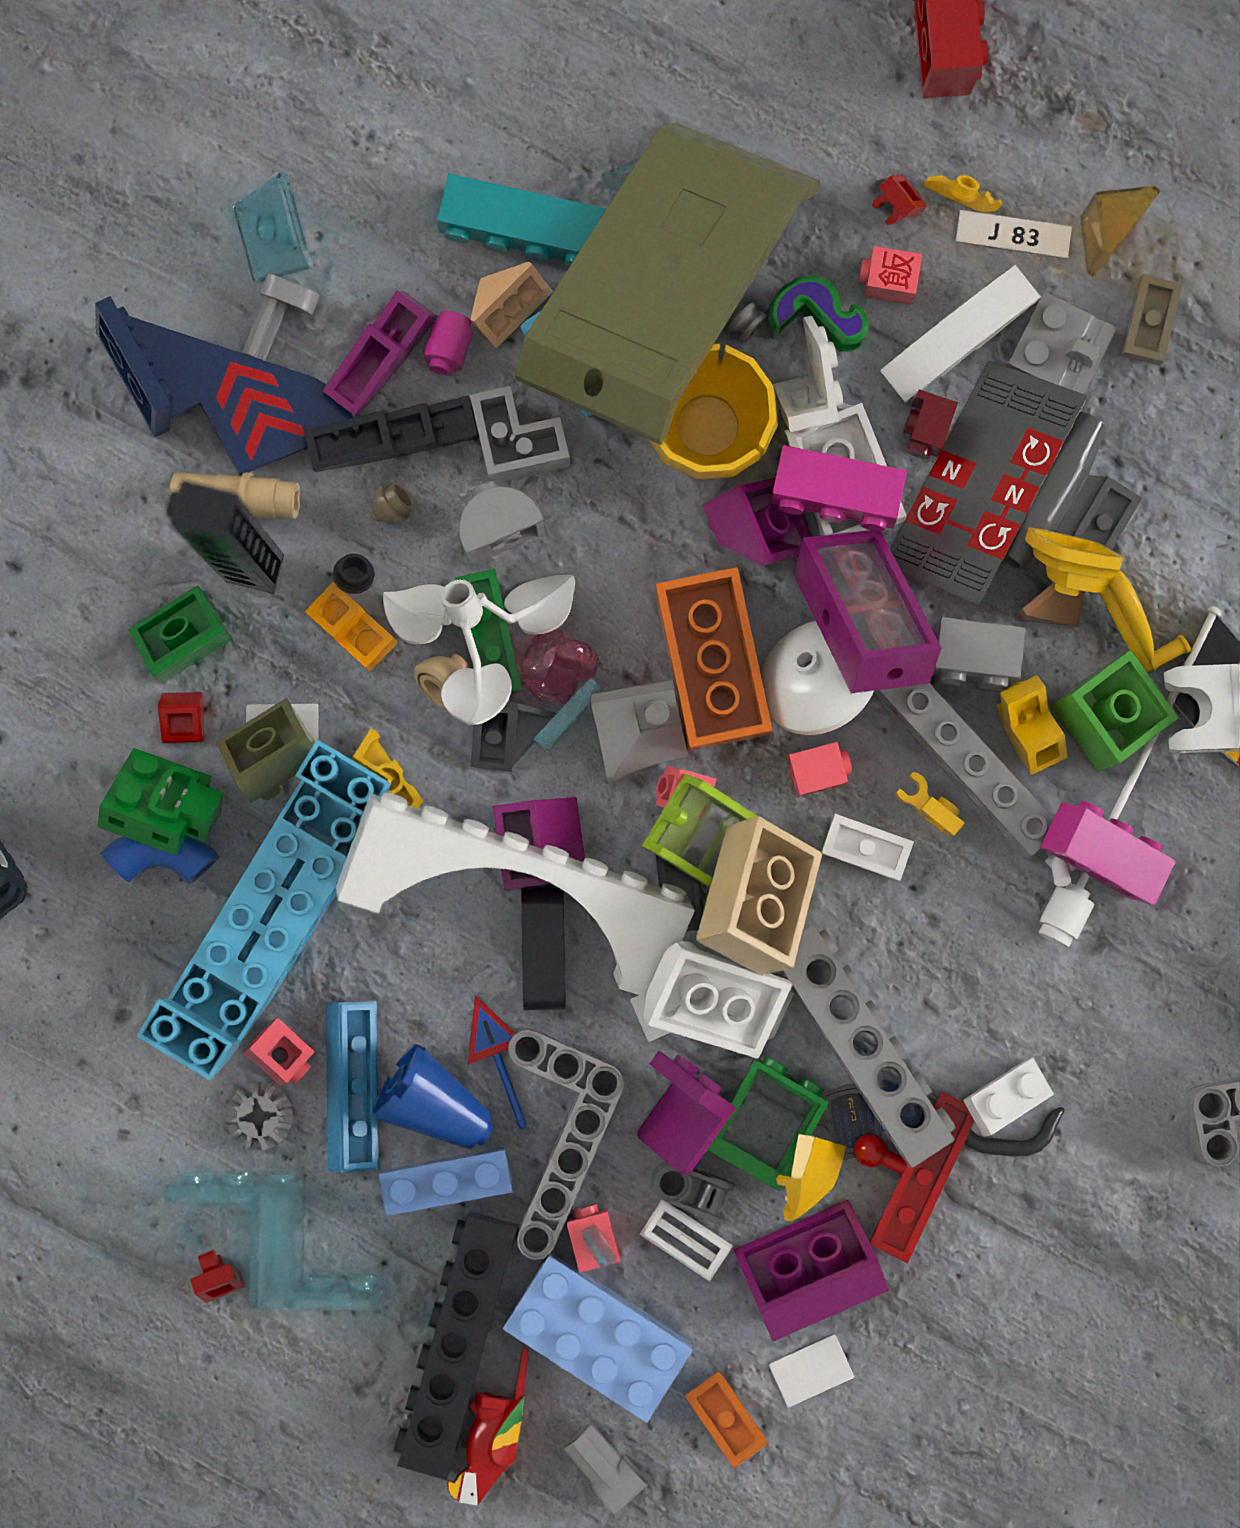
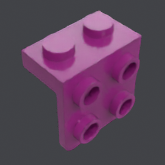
M658 1051L649 1064L672 1083L639 1128L637 1136L676 1171L683 1175H688L737 1108L719 1095L723 1087L704 1073H701L699 1077L695 1076L694 1074L698 1068L679 1054L674 1059H671L661 1051Z

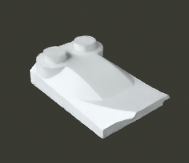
M843 402V405L837 406L839 422L821 425L812 432L801 433L795 431L790 433L789 429L784 431L787 443L791 447L887 466L862 403L850 405ZM900 503L895 525L904 521L907 517L902 503ZM814 513L821 536L870 531L861 527V522L845 519L843 523H833L821 519L819 513Z
M681 941L670 946L659 963L646 993L643 1019L649 1026L759 1059L766 1041L774 1038L794 993L790 989L793 984L789 980L773 974L761 976L735 961L702 951L691 942Z

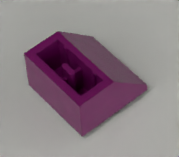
M577 797L531 800L493 806L496 834L504 836L506 832L514 833L526 838L529 841V845L544 849L546 845L554 846L566 851L569 854V858L584 862L585 853ZM501 869L505 891L554 885L531 874L511 869Z

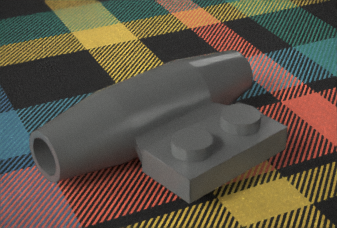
M1079 412L1003 559L1007 564L1018 569H1025L1035 557L1032 546L1025 541L1028 527L1091 540L1111 550L1114 548L1142 497L1109 476L1089 475L1106 431L1105 424L1098 418L1085 412Z

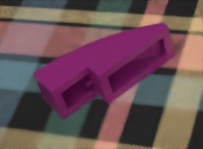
M396 291L375 323L368 324L323 392L354 416H358L406 360L437 318V315L407 292Z

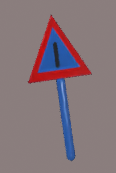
M475 995L467 1065L493 1056L520 1129H525L527 1123L501 1056V1052L509 1050V1040L515 1032ZM519 1039L515 1047L525 1044L526 1042L522 1039Z

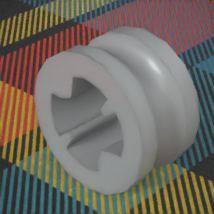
M753 302L746 306L728 327L731 333L737 332L740 335L739 341L742 344L748 341L768 318L765 313L758 314L756 312L757 306Z

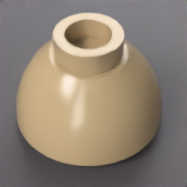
M452 654L449 658L443 656L431 657L415 667V680L422 693L431 702L446 709L441 697L444 682L455 671L470 667L457 654Z

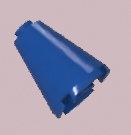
M414 1043L396 1063V1066L400 1068L392 1079L387 1077L372 1109L373 1116L378 1118L379 1121L467 1149H472L476 1144L482 1146L489 1138L494 1124L490 1122L491 1112L424 1047Z

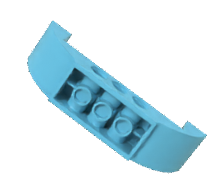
M318 739L295 775L301 781L168 998L158 999L136 1035L209 1081L218 1074L232 1057L268 1004H270L337 894L336 885L370 793L381 797L383 793H389L390 782Z

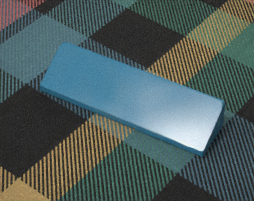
M377 1001L326 1003L328 1170L334 1172L379 1170L378 1118L374 1117V1113H372L378 1096Z

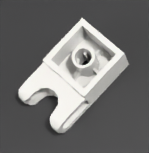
M1240 664L1180 666L1163 672L1165 688L1169 692L1189 694L1197 701L1200 709L1198 723L1192 729H1183L1169 735V751L1172 754L1240 752Z

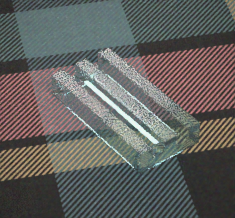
M590 677L534 737L535 743L545 752H549L591 707V694L601 693V686Z

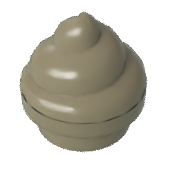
M393 482L391 485L384 484L374 493L372 519L386 523H401L409 517V512L414 509V502L408 491L397 482Z

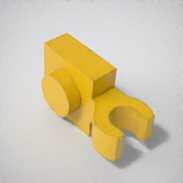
M912 772L908 777L917 784V793L910 796L903 790L898 789L895 792L898 800L915 808L919 815L948 838L955 836L965 823L957 817L960 810L944 797H940L938 801L930 797L927 793L928 786L925 778L919 773Z

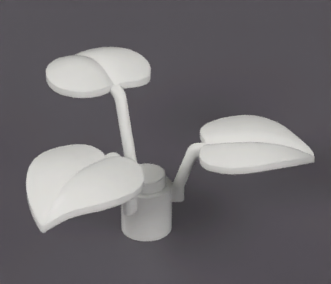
M572 574L553 575L523 583L514 588L506 597L504 605L507 612L487 600L484 593L476 595L471 583L465 580L452 581L445 587L427 584L402 591L384 592L383 604L386 617L398 637L407 643H430L438 638L443 625L453 623L461 627L473 662V669L463 668L452 673L443 684L441 697L446 710L453 717L468 725H478L492 719L504 708L509 700L512 688L510 676L504 666L490 664L481 668V661L471 628L479 623L483 613L482 607L484 606L507 623L512 624L518 621L521 630L525 633L533 635L545 634L560 627L567 619L572 607L575 578Z

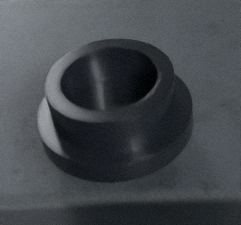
M348 554L336 562L333 569V580L340 590L349 594H360L372 586L375 573L373 566L367 558L360 554Z

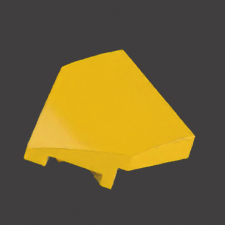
M798 1135L791 1177L778 1175L776 1178L778 1185L786 1187L787 1197L785 1196V1201H787V1204L783 1209L785 1221L793 1222L802 1216L834 1187L843 1163L846 1146L813 1136Z

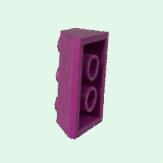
M849 1199L733 1249L772 1341H776L889 1291L880 1263Z

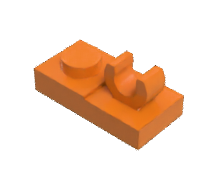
M720 1371L685 1395V1398L734 1469L770 1444Z

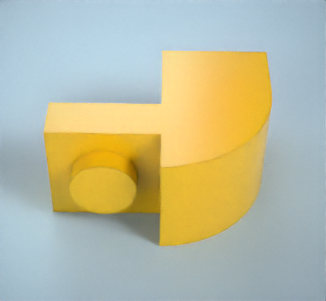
M1038 675L1025 681L1016 682L1008 689L1000 692L1001 703L996 705L1001 724L1013 749L1030 775L1068 758L1065 734L1048 710L1046 688Z

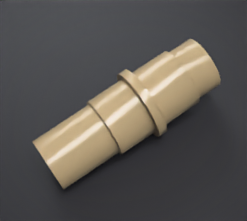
M175 472L171 479L170 493L172 490L178 491L181 479L236 492L255 518L295 520L298 516L300 508V486L298 482L281 481L278 478L255 477L252 472H244L241 476L221 473L209 475Z

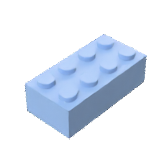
M552 1251L543 1260L503 1326V1330L646 1423L693 1351L691 1341L585 1272L579 1273L577 1267Z

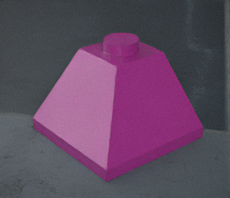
M776 478L737 485L702 505L718 544L762 566L797 558L803 538L813 537L803 514L785 513L778 509L779 505L771 504Z

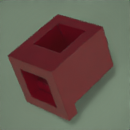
M919 389L911 405L919 410L911 409L903 433L910 435L906 452L923 459H929L930 455L938 457L943 449L958 402Z

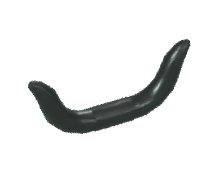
M1059 1107L1046 1116L1038 1134L1031 1139L986 1138L979 1136L971 1129L964 1144L979 1153L1012 1157L1033 1155L1041 1152L1051 1142L1065 1109Z

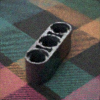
M560 888L522 889L523 1010H566L564 891Z

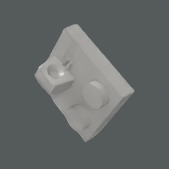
M1043 292L1007 363V367L1085 394L1117 327Z

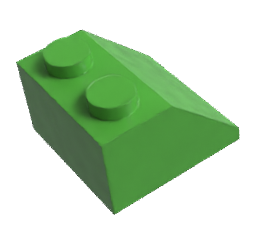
M1132 650L1125 652L1050 704L1053 711L1097 772L1120 764L1179 718Z

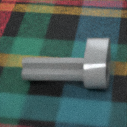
M267 274L260 290V295L264 297V300L242 351L243 354L264 361L267 358L287 307L312 316L320 298V295L272 274Z

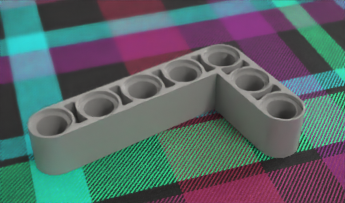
M525 1028L515 1032L509 1040L508 1049L512 1061L523 1069L577 1092L516 1234L518 1248L521 1253L528 1259L539 1260L548 1256L554 1249L622 1094L624 1080L620 1071L611 1063L539 1031ZM522 1037H533L539 1043V1052L532 1059H521L515 1052L516 1043ZM567 1053L576 1057L578 1065L572 1075L564 1077L555 1072L554 1062L558 1056ZM600 1071H610L615 1076V1086L608 1093H598L593 1089V1078ZM583 1110H592L598 1114V1125L592 1131H580L575 1125L577 1115ZM566 1149H575L582 1156L581 1164L574 1170H564L558 1164L560 1154ZM550 1188L559 1189L565 1195L563 1204L557 1209H547L541 1203L542 1194ZM535 1227L543 1229L548 1235L546 1243L540 1248H531L526 1245L523 1239L529 1229Z

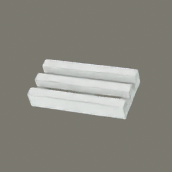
M662 1199L639 1232L641 1236L709 1282L733 1247L731 1243L673 1204ZM666 1211L720 1248L719 1252L715 1254L663 1219L662 1215ZM656 1225L711 1261L709 1267H704L652 1232Z

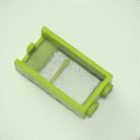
M685 773L642 847L710 888L727 826L756 817L757 815L705 781Z

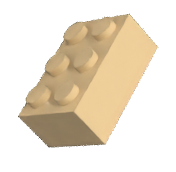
M760 816L727 826L696 941L761 976L793 968L822 852Z

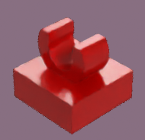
M904 174L891 175L880 184L879 187L884 194L877 196L872 203L874 209L881 208L886 202L892 204L893 213L884 221L886 225L897 224L904 218L916 217L928 207Z
M215 1250L198 1256L203 1274L191 1278L190 1281L194 1294L204 1302H211L246 1287L241 1271L231 1263L224 1265L221 1255H216Z

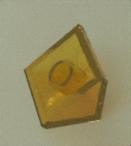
M1156 186L1098 191L1094 194L1080 216L1086 269L1089 275L1094 277L1145 214L1161 192L1160 189Z

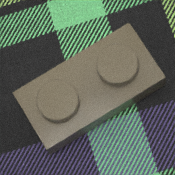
M1146 274L1139 278L1121 356L1159 366L1164 362L1182 283Z

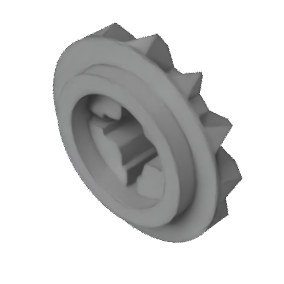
M263 1082L251 1083L240 1088L228 1102L225 1122L230 1131L231 1138L235 1139L245 1148L266 1150L279 1144L288 1135L293 1123V1109L287 1095L278 1087ZM255 1098L258 1099V1105H261L262 1111L276 1112L277 1116H272L263 1122L262 1135H260L259 1128H257L255 1122L242 1121V1117H246L247 1114L254 1112Z

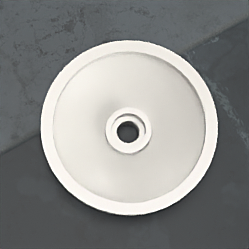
M816 621L801 625L782 637L768 653L760 671L769 716L780 727L796 734H823L845 725L860 713L874 692L850 693ZM812 661L810 665L804 667L808 662Z

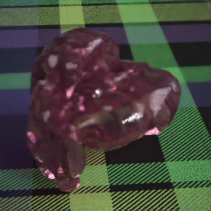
M555 629L545 634H536L522 659L520 680L537 699L545 702L560 701L561 704L567 705L570 703L571 697L576 693L579 681H590L595 677L599 657L592 646L575 639H568L560 629Z

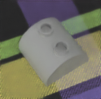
M494 481L486 482L471 490L473 498L466 505L459 524L460 539L470 567L546 534L543 516L535 502L517 489L496 487Z

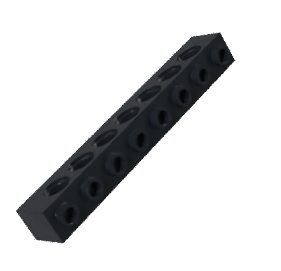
M181 479L178 491L172 490L168 498L166 517L170 518L169 525L226 583L274 594L284 554L238 494Z

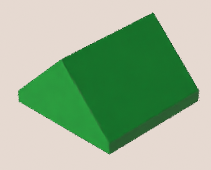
M199 585L128 629L148 671L162 683L167 682L233 640Z

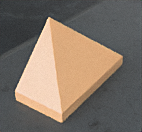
M530 262L480 278L470 319L491 346L497 349L553 291Z

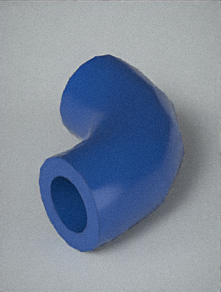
M123 836L110 843L101 852L105 861L127 882L133 880L147 868L161 866L172 869L187 884H191L201 877L219 858V855L208 844L185 836V841L177 856Z

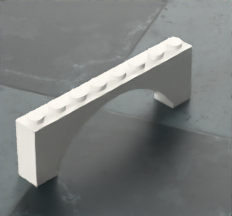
M370 793L336 885L338 901L379 913L382 904L402 890L443 873L462 869L489 867L511 869L531 874L567 892L597 921L612 947L617 964L613 975L618 988L646 997L647 990L666 950L674 943L681 942L684 938L695 909L688 896H686L687 893L677 886L663 884L661 888L648 884V880L645 877L631 871H624L623 875L609 871L607 865L594 859L585 858L584 862L569 858V854L566 851L554 846L546 845L544 849L529 845V841L526 838L514 833L506 832L504 836L489 832V828L486 825L475 820L465 819L464 823L449 819L446 812L435 807L424 806L423 810L407 805V801L398 795L383 793L381 797Z

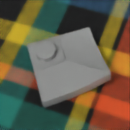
M673 680L591 694V706L607 783L614 782L628 774L658 763L688 757L687 743Z

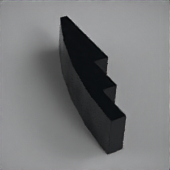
M469 395L430 406L427 403H422L388 413L381 410L304 431L314 472L401 457L480 438Z

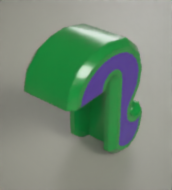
M817 275L799 276L785 284L774 295L767 315V330L772 339L780 334L801 313L806 317L812 316L818 327L824 326L827 339L833 342L839 352H851L858 349L863 344L869 328L868 318L860 306L853 304L848 312H843L837 290L829 281Z

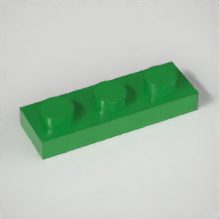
M495 569L455 577V580H465L471 583L476 595L484 593L487 600L504 610ZM483 606V613L479 623L471 628L481 661V668L490 664L504 666L511 679V693L523 691L508 624Z

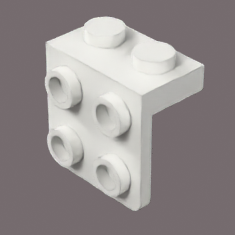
M812 316L803 318L811 375L772 384L775 389L776 405L790 433L795 431L801 433L812 432L821 425L839 422L837 406L843 405L841 387L838 380H833L831 369L838 366L833 342L828 343L824 326L818 327Z

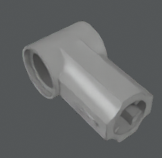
M592 1422L583 1427L564 1446V1450L593 1482L591 1486L595 1493L614 1514L619 1512L648 1486L647 1481L635 1465L626 1456L623 1455L621 1457Z

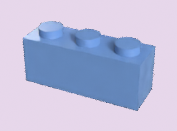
M506 1146L384 1169L379 1173L386 1216L512 1193L514 1189Z

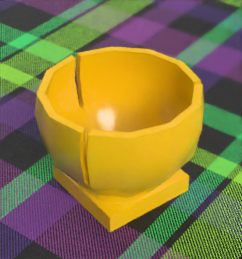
M713 344L679 399L669 433L663 443L660 445L649 440L660 456L659 462L665 463L667 466L696 480L740 477L741 471L760 460L761 456L765 454L778 426L774 386L754 358L728 345L725 346L723 358L719 360L720 344Z

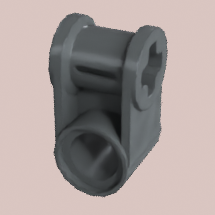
M666 1161L661 1162L655 1167L652 1172L651 1183L660 1199L683 1208L685 1211L716 1224L721 1223L722 1217L719 1214L728 1191H733L735 1187L734 1183L714 1174L693 1169L688 1175L681 1174L682 1184L675 1192H665L660 1188V1179L666 1172L676 1170Z

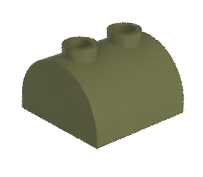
M285 698L219 739L216 743L235 784L252 803L260 797L263 800H270L276 797L283 788L282 784L296 775L315 741L289 700Z

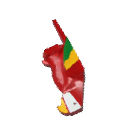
M522 1347L513 1398L479 1391L476 1392L475 1399L469 1401L470 1409L476 1414V1419L469 1431L466 1442L467 1466L458 1473L454 1481L447 1480L449 1494L459 1503L478 1506L501 1474L516 1460L525 1399L524 1390L529 1355L528 1348Z

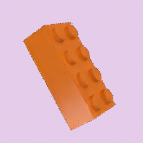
M738 567L656 583L655 596L688 752L770 735L773 730Z

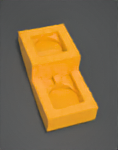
M334 582L305 611L307 615L369 672L398 643L392 635L369 616L350 596L340 590Z

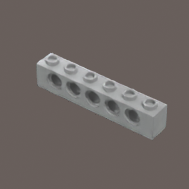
M930 683L876 690L873 692L878 701L1023 858L1033 856L1040 849L1054 818Z
M812 925L802 932L794 967L783 970L781 973L785 979L793 984L792 990L909 1169L913 1168L955 1141L950 1132L956 1128L942 1107L935 1110L926 1097L932 1091L918 1071L912 1075L903 1062L908 1057V1054L894 1035L888 1039L880 1027V1024L885 1020L874 1002L870 1000L865 1003L856 989L862 985L851 967L846 965L842 968L833 954L838 951V948L828 932L824 929L819 933L815 926ZM816 962L825 964L830 970V979L820 985L812 983L806 975V970L811 964ZM842 997L852 1003L854 1011L849 1019L838 1020L832 1016L829 1006L834 999ZM868 1033L875 1038L877 1043L875 1053L869 1056H862L855 1051L853 1039L857 1034ZM890 1068L898 1073L900 1085L896 1091L886 1092L878 1086L876 1078L880 1070ZM906 1104H915L922 1110L923 1122L919 1127L909 1128L902 1123L900 1112Z

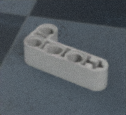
M1240 1078L1192 1087L1184 1098V1111L1192 1151L1198 1160L1215 1167L1228 1166L1236 1160L1239 1153L1235 1122L1240 1121ZM1210 1093L1215 1099V1109L1210 1115L1204 1116L1200 1112L1199 1102L1205 1094ZM1218 1135L1223 1141V1150L1218 1156L1211 1158L1207 1152V1143L1213 1136Z

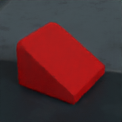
M174 692L161 694L158 703V714L162 743L203 742V693Z

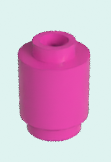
M441 311L439 318L433 321L423 359L429 363L431 371L450 376L453 371L462 370L473 331L470 329L472 321L465 315L453 311Z

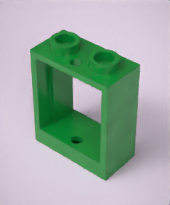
M766 1056L762 1063L754 1058L729 1100V1103L737 1109L707 1150L779 1191L782 1185L777 1184L776 1178L778 1175L788 1176L793 1168L798 1135L811 1136L829 1102L821 1098L824 1089L803 1077L799 1084L784 1076L788 1068ZM758 1074L811 1104L776 1167L771 1166L723 1138Z

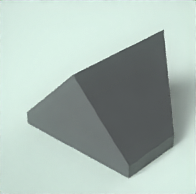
M507 701L504 708L495 717L473 726L471 767L512 772L514 764L560 714Z

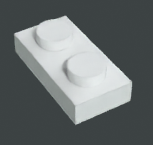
M834 814L821 852L822 855L896 881H901L914 841Z
M1034 1058L1018 1064L963 1101L983 1137H986L1007 1126L1053 1096L1054 1093Z

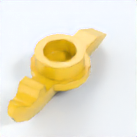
M943 175L928 176L924 183L926 188L975 211L989 213L996 211L1002 205V201L999 199L994 200L990 192L987 191L985 195L979 193L980 185L978 181L967 175H959L956 180H951Z

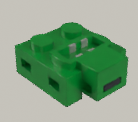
M133 748L99 806L98 828L177 856L185 841V836L206 843L221 814L224 792L210 787L212 777L210 775Z

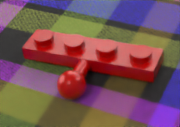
M939 1091L933 1107L935 1110L942 1107L952 1120L956 1129L950 1133L955 1141L915 1167L909 1169L903 1158L887 1150L885 1141L876 1134H865L854 1145V1156L861 1165L869 1168L882 1165L900 1174L869 1242L871 1246L906 1263L909 1262L974 1123V1119L965 1103L942 1091Z

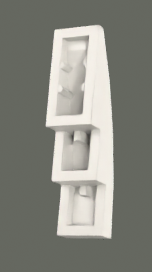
M1014 265L944 318L880 371L905 403L909 402L915 397L919 389L924 390L938 377L945 375L971 352L978 350L1038 301L1041 296L1017 265Z

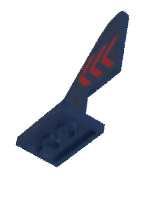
M111 296L95 303L96 334L154 438L169 431L171 418L200 405L239 476L244 472H251L308 449L304 431L353 417L352 413L323 392L327 384L312 376L131 317L123 306L117 309Z

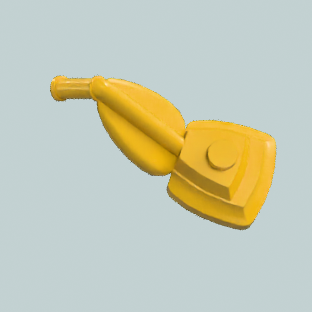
M1028 527L1025 541L1032 546L1034 556L1046 564L1047 576L1055 582L1054 590L1071 596H1078L1079 591L1099 593L1129 650H1132L1147 673L1155 672L1156 668L1183 653L1188 654L1191 652L1190 646L1182 634H1179L1175 640L1154 651L1151 630L1142 605L1130 581L1120 570L1124 557L1104 545L1091 540Z

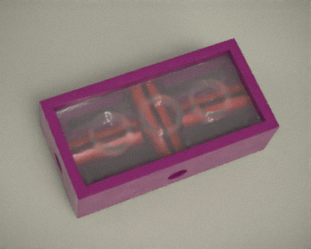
M870 530L804 537L793 575L850 693L929 684L942 648L882 533Z

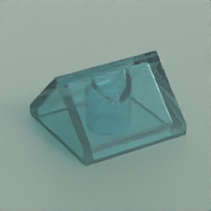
M280 172L232 205L253 282L265 281L267 274L281 277L315 268L295 192L287 173Z

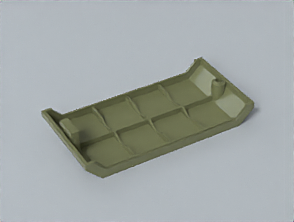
M679 123L659 127L525 335L515 372L516 380L661 445L669 433L679 399L800 203L807 199L810 200V198L813 199L820 187V180Z

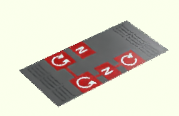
M988 361L890 548L902 573L979 605L1083 407L1087 395L993 361Z

